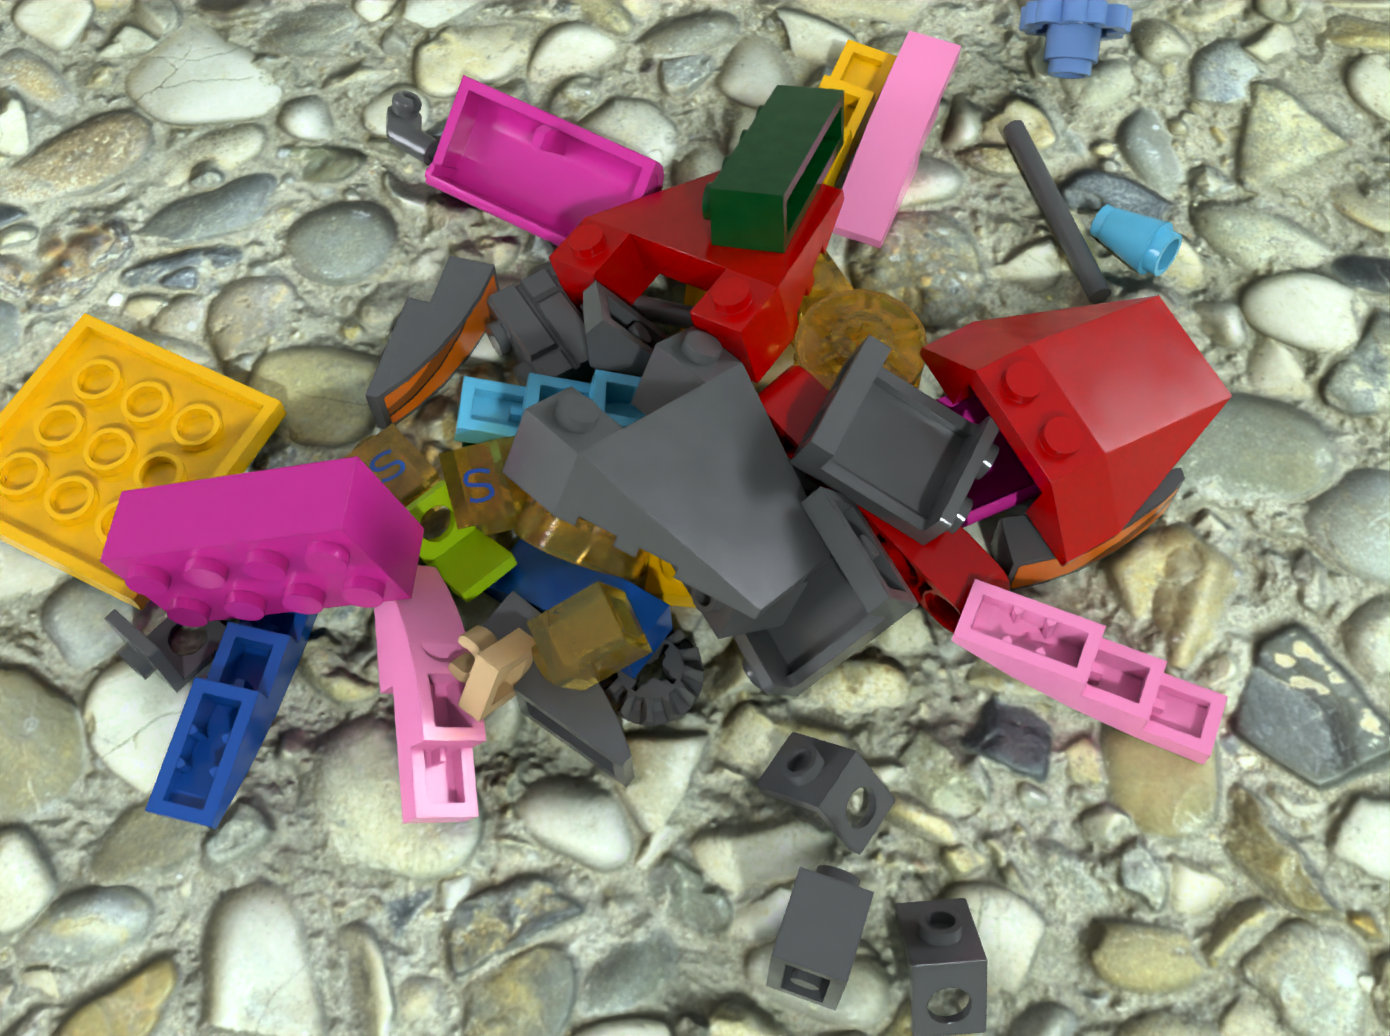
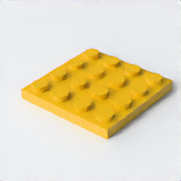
M84 313L0 413V540L113 597L143 610L150 599L129 589L124 579L100 562L121 492L244 473L287 415L284 406L276 398Z

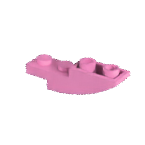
M418 565L411 599L384 601L381 605L374 607L380 693L393 694L402 819L403 824L466 822L479 817L473 747L486 742L484 719L478 722L458 706L466 684L458 681L448 670L451 661L465 652L471 654L468 649L458 643L459 636L465 633L458 609L437 568Z

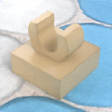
M478 625L460 635L458 643L472 654L465 652L451 661L448 666L451 674L458 681L466 684L458 706L479 722L515 697L513 687L531 667L540 642L520 628H517L499 641L490 630Z

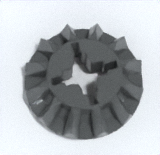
M680 628L675 631L671 630L646 663L649 665L656 658L659 659L664 654L662 672L669 679V682L665 679L660 681L659 679L651 678L646 685L642 684L638 689L639 673L632 679L601 659L600 666L597 667L598 681L613 710L621 718L639 725H662L684 715L697 701L704 682L703 663L699 648L693 646Z

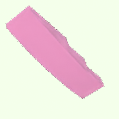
M909 30L887 77L842 187L845 199L832 233L881 249L918 168L921 150L938 116L940 101L958 63L961 45Z
M974 580L953 634L952 642L1007 675L1074 710L1135 738L1202 765L1205 764L1211 756L1228 696L1164 673L1167 661L1102 638L1106 628L1105 625L986 582Z

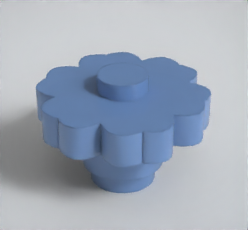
M1106 0L1028 1L1026 6L1021 7L1019 30L1027 35L1045 36L1043 61L1048 63V76L1064 79H1085L1091 77L1092 65L1098 64L1100 41L1122 39L1124 34H1130L1133 10L1123 4H1108Z

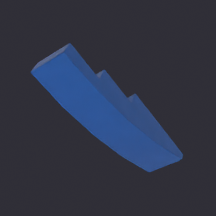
M287 612L265 615L262 619L256 621L240 619L239 624L227 622L207 679L194 678L147 803L146 812L212 829L218 827L246 777L280 708L304 652L317 614Z

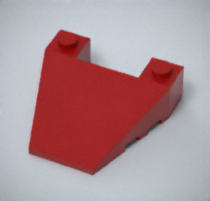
M720 171L585 217L548 257L564 292L580 311H582L580 304H583V291L595 281H598L630 307L659 274L707 291L689 312L694 326L717 338L724 349L743 363L751 381L758 383L794 339L799 325L797 318L803 296L810 295L815 281L813 269L819 253L825 254L845 199L844 193L841 189L821 184L785 253L712 245L711 221L703 218L702 199L707 183L713 182Z

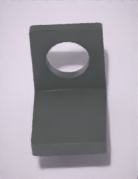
M116 609L104 618L125 643L116 653L144 680L155 672L176 692H179L214 659L226 628L219 620L208 621L204 626L207 630V639L201 649L189 655H180L172 651L171 640L175 632L184 625L177 624L168 617L147 636L142 634Z
M796 732L790 734L756 783V786L763 794L818 813L846 847L858 855L863 852L895 803L893 795L856 750ZM864 787L869 796L868 810L861 822L851 826L846 815L847 804L851 795L857 789Z
M965 898L897 903L895 905V917L910 968L912 1035L949 1036L984 1033L986 1031L988 960L967 900ZM958 988L970 996L967 1006L959 1013L951 1016L936 1015L927 1008L930 998L942 989Z

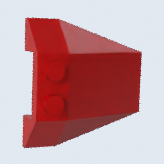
M1159 295L974 321L922 347L919 352L953 405L976 394L1041 490L1042 494L1025 512L1062 567L1117 536L1232 397L1231 393Z

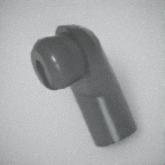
M399 91L393 95L392 105L387 108L386 136L395 147L424 164L430 165L440 141L422 131V116L419 113L422 106L420 98L412 92Z

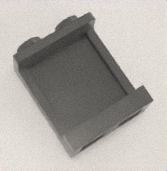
M868 335L845 360L789 463L834 491L844 494L855 504L924 546L946 531L951 534L955 533L966 520L973 506V499L969 498L967 494L974 480H980L988 472L999 453L1000 447L993 443L999 428L990 415L979 424L968 421L882 367L892 348L873 336Z
M819 487L800 504L832 554L831 559L808 578L807 586L783 626L733 636L744 656L742 665L746 675L757 688L767 694L799 696L919 605L858 506L844 494L824 487Z

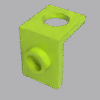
M442 479L405 508L419 523L429 509L435 506H445L448 508L451 518L447 530L436 538L428 539L423 537L419 558L424 566L436 567L447 587L466 603H469L518 563L510 551L476 528L451 484Z

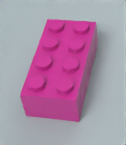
M358 456L122 491L100 562L124 579L129 589L145 595L166 611L168 618L173 622L188 627H202L208 621L234 618L256 621L270 614L287 612L317 614L323 608L349 605L372 608L381 605L384 601L411 599L424 527Z

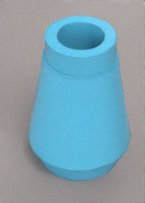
M1109 204L1099 210L1090 228L1092 236L1098 238L1101 243L1141 275L1148 272L1155 276L1163 274L1174 261L1182 243V235L1173 231V224L1171 222L1115 208Z

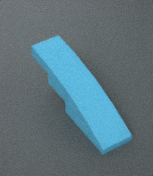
M595 369L591 383L529 373L525 387L464 376L454 441L511 448L524 410L570 386L593 400L603 412L624 428L646 416L631 404L642 377Z

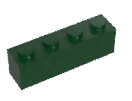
M777 85L766 103L758 107L754 121L748 129L742 131L739 143L732 154L725 156L721 171L715 180L708 182L705 187L702 199V214L705 220L711 221L712 245L785 253L844 144V90Z

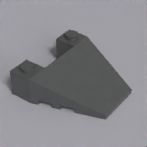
M694 325L655 344L631 402L632 405L646 416L623 428L603 412L593 400L582 395L572 386L524 410L502 471L508 478L553 516L573 526L576 525L580 517L617 536L613 547L633 557H636L640 548L678 567L673 578L755 620L827 564L832 557L823 539L800 504L807 498L792 464L789 463L790 460L743 363L724 349L717 338L701 331Z

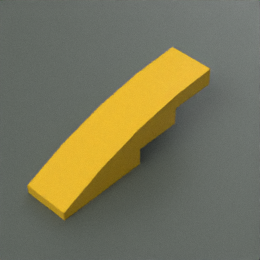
M848 39L831 75H824L818 88L844 90V144L822 184L834 187L865 132L897 56Z

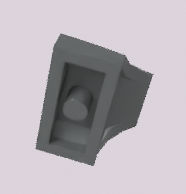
M595 281L583 291V304H580V309L584 315L590 366L598 370L642 377L655 344L670 336L598 281Z

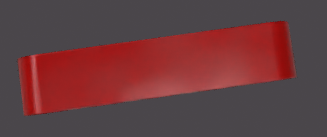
M791 365L758 393L779 440L790 459L828 393V390L812 374L796 365ZM808 475L820 487L833 490L825 484L821 483L820 481L816 480L812 476ZM857 505L918 603L940 625L953 634L975 579L1008 591L1010 590V581L1004 570L962 526L955 533L951 534L946 531L923 546Z

